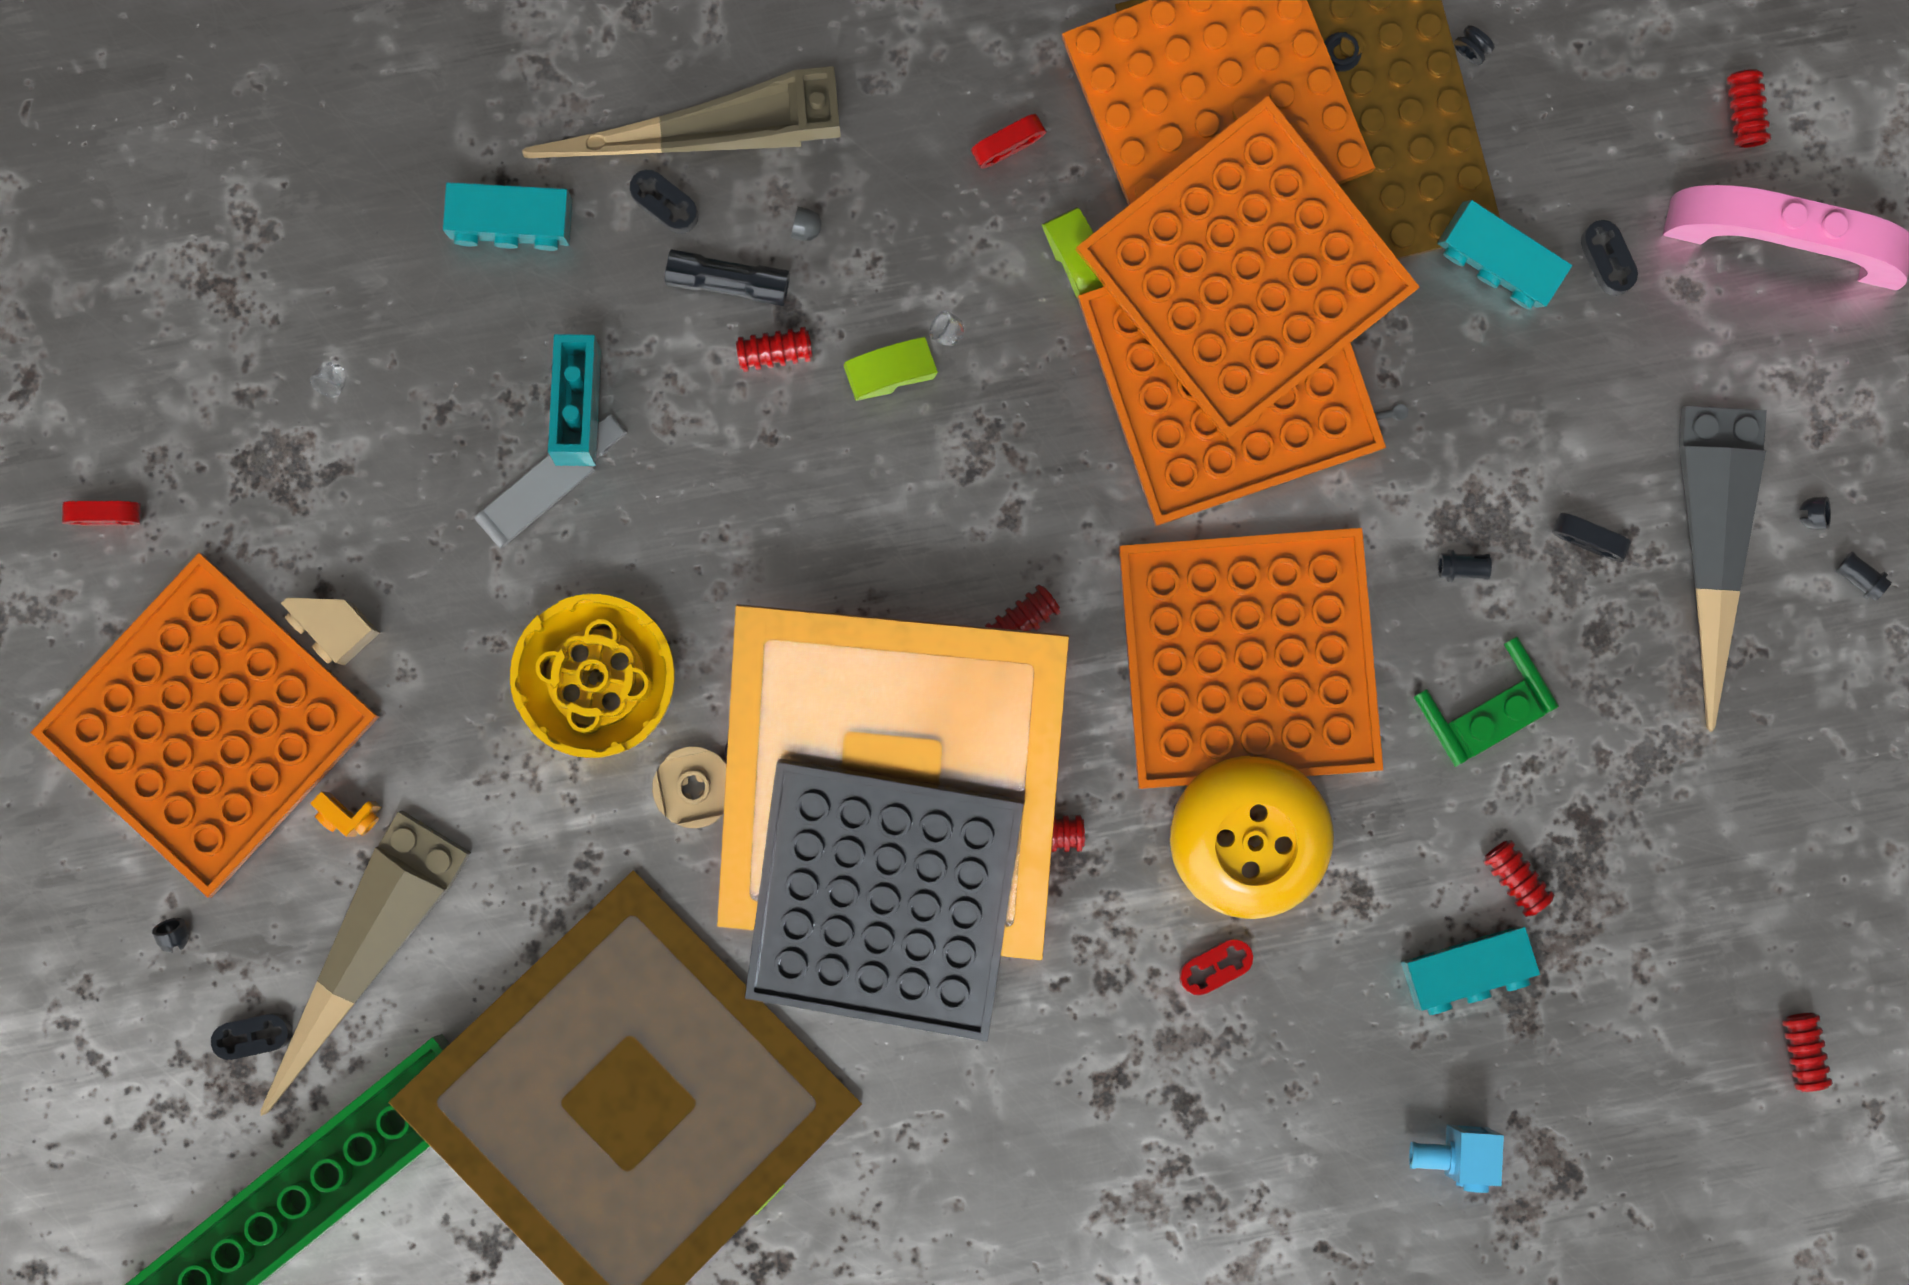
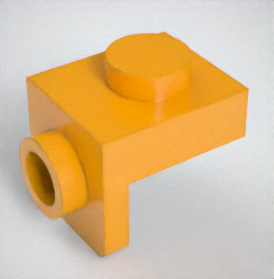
M322 791L310 803L318 811L315 818L331 832H334L337 828L346 837H356L358 833L361 836L367 834L378 822L379 818L376 816V813L382 808L376 801H367L356 814H353L332 793Z

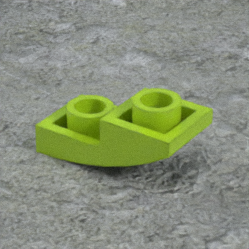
M1076 207L1041 224L1056 261L1062 262L1076 298L1078 295L1104 287L1075 250L1079 244L1093 234L1081 210Z
M925 337L886 346L852 358L843 364L856 401L892 394L898 386L932 380L938 373Z

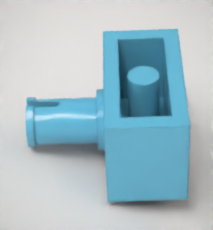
M1447 1125L1446 1145L1410 1143L1409 1166L1411 1169L1444 1170V1174L1456 1181V1186L1463 1187L1464 1191L1488 1193L1489 1186H1502L1504 1135L1489 1127Z

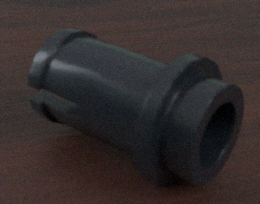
M1448 550L1447 553L1439 555L1438 575L1440 578H1446L1448 582H1453L1454 578L1489 580L1492 571L1491 555L1455 554L1454 550Z
M1851 552L1836 569L1838 574L1843 575L1864 592L1863 597L1865 599L1871 597L1877 601L1892 583L1886 578L1888 574L1885 571L1880 574L1856 556L1854 552Z

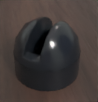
M1813 497L1804 501L1799 510H1808V517L1800 518L1803 525L1810 529H1829L1831 522L1829 498Z
M182 918L165 920L156 925L152 930L156 944L162 951L167 953H173V948L176 946L182 950L188 943L189 933Z

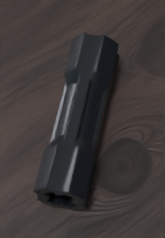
M671 249L665 270V282L668 286L690 290H708L746 297L756 302L784 306L787 299L790 273L789 270L761 265L749 266L705 258L701 254Z

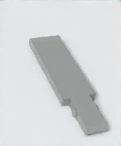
M612 414L608 415L598 424L596 459L604 456L610 447L627 434V431ZM548 455L485 509L479 512L474 519L497 546L502 549L595 470L592 466H555L552 458Z

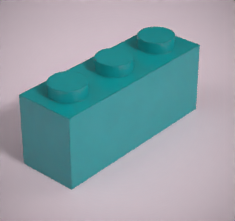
M446 182L443 231L450 239H454L455 244L461 246H478V241H492L494 246L500 248L514 249L518 248V243L534 244V248L539 250L556 251L559 245L570 246L573 198L567 189Z
M1473 200L1462 202L1436 243L1446 249L1443 255L1447 259L1464 267L1465 263H1468L1479 271L1476 275L1477 278L1494 288H1497L1499 284L1512 292L1511 300L1528 310H1531L1533 306L1536 308L1547 307L1573 266Z
M554 334L548 453L555 466H596L601 348L595 335Z
M1515 926L1401 961L1415 1009L1427 1010L1429 1015L1453 1009L1451 1002L1466 998L1468 1003L1492 997L1490 990L1506 986L1507 991H1513L1531 985L1529 978L1540 975L1526 928L1521 926Z

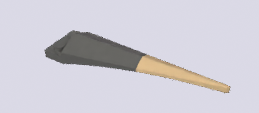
M1682 406L1679 450L1696 589L1706 728L1712 732L1716 726L1766 450H1764L1767 410Z

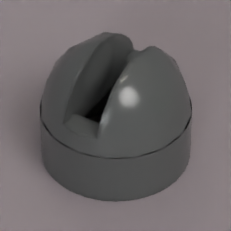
M798 207L791 238L810 241L819 235L821 219L816 212Z

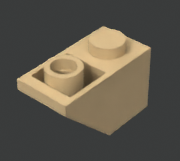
M286 598L281 602L289 612L285 619L300 634H303L305 631L308 632L316 641L312 648L328 664L334 661L345 666L380 634L354 603L346 600Z

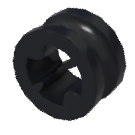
M1468 25L1463 31L1464 37H1457L1454 41V46L1465 59L1473 64L1481 65L1485 60L1484 54H1490L1495 46L1482 30Z

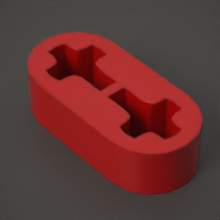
M1036 113L1031 114L981 140L972 147L971 152L980 168L985 169L1037 142L1047 131Z
M66 501L62 504V523L84 526L139 525L141 523V503L131 501Z
M1225 940L1186 961L1179 971L1180 983L1186 991L1193 995L1207 994L1249 971L1253 964L1252 950L1247 943L1241 940ZM1232 946L1236 951H1244L1245 956L1240 959L1241 967L1236 969L1234 965L1228 964L1219 968L1217 962L1228 956L1227 948ZM1196 965L1200 970L1213 966L1215 972L1204 978L1205 986L1200 988L1196 983L1189 985L1187 978L1192 975L1190 970L1192 966Z

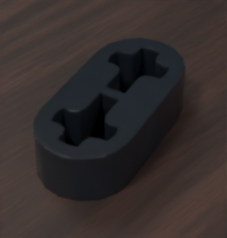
M645 169L633 176L629 189L633 200L639 207L675 233L683 234L691 231L696 226L698 211L694 201L688 195L654 170ZM655 181V189L662 198L658 201L650 194L642 198L643 192L639 187L640 184L644 182L650 185ZM670 202L678 209L683 208L684 205L688 206L686 212L689 218L686 221L679 218L676 222H673L674 216L666 205Z
M1595 221L1582 234L1581 246L1601 289L1609 295H1622L1636 283L1638 278L1637 266L1618 227L1611 221ZM1597 230L1600 235L1608 234L1610 240L1605 244L1609 255L1606 254L1601 244L1594 245L1592 239L1597 235ZM1611 260L1617 271L1624 270L1627 277L1622 280L1623 285L1618 280L1611 282L1609 279V275L1613 272Z
M1567 513L1559 514L1552 531L1555 536L1564 541L1619 562H1624L1631 545V541L1628 538Z
M279 1013L225 1023L213 1032L211 1047L213 1052L224 1060H234L275 1051L285 1047L290 1042L292 1025L284 1015ZM268 1021H271L273 1027L280 1026L281 1034L275 1037V1044L272 1043L269 1037L257 1039L256 1031L265 1030L269 1027ZM229 1029H231V1033L234 1036L247 1034L248 1042L235 1045V1052H232L230 1046L224 1047L222 1039L229 1036Z

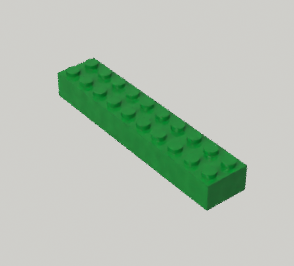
M443 1034L429 1039L125 1285H262L431 1148L388 1102L450 1044Z

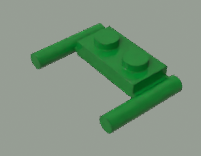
M1518 636L1504 643V646L1524 680L1457 719L1447 723L1428 689L1413 696L1454 767L1559 707V704Z

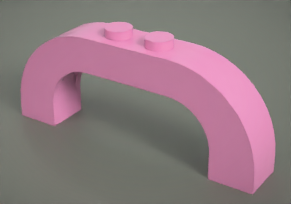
M1732 185L1689 187L1675 193L1670 200L1663 236L1701 245L1709 238L1715 236L1755 238L1856 263L1861 266L1858 282L1896 291L1907 283L1909 274V231L1886 219L1769 190Z

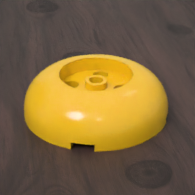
M582 594L558 601L557 604L537 615L521 634L514 649L510 666V687L513 701L530 731L553 749L583 758H601L616 755L633 748L645 740L664 718L671 703L675 685V666L672 652L667 639L658 625L644 611L630 602L603 594ZM584 645L587 647L589 655L585 661L576 662L573 659L572 650L575 646ZM617 653H624L628 657V665L623 670H616L611 664L613 656ZM595 670H600L599 672L603 674L602 682L592 685L589 680L590 674ZM568 685H576L580 690V696L574 702H568L564 699L563 691ZM608 693H616L619 696L620 704L614 710H607L603 705L604 696Z
M1239 756L1210 766L1186 787L1173 812L1169 840L1175 868L1186 887L1196 898L1211 909L1222 914L1237 918L1259 919L1275 916L1294 908L1317 888L1331 860L1334 831L1332 818L1323 796L1302 772L1277 759ZM1256 804L1264 805L1267 809L1266 817L1261 821H1255L1250 817V809ZM1224 829L1231 830L1234 834V840L1228 846H1222L1217 842L1218 833ZM1258 835L1261 837L1259 838L1261 841L1260 845L1255 848L1252 845L1248 846L1249 838ZM1285 836L1290 838L1292 846L1288 851L1277 852L1275 850L1274 844L1279 837ZM1251 861L1257 863L1259 869L1255 876L1247 878L1242 874V867L1245 863Z

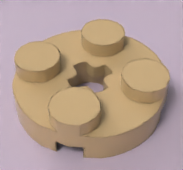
M684 747L670 753L659 766L653 778L652 793L658 810L671 822L685 828H703L714 824L724 815L727 763L718 754L702 747ZM696 776L698 782L705 783V790L700 791V798L695 800L692 799L691 794H684L683 786L689 784L688 777Z

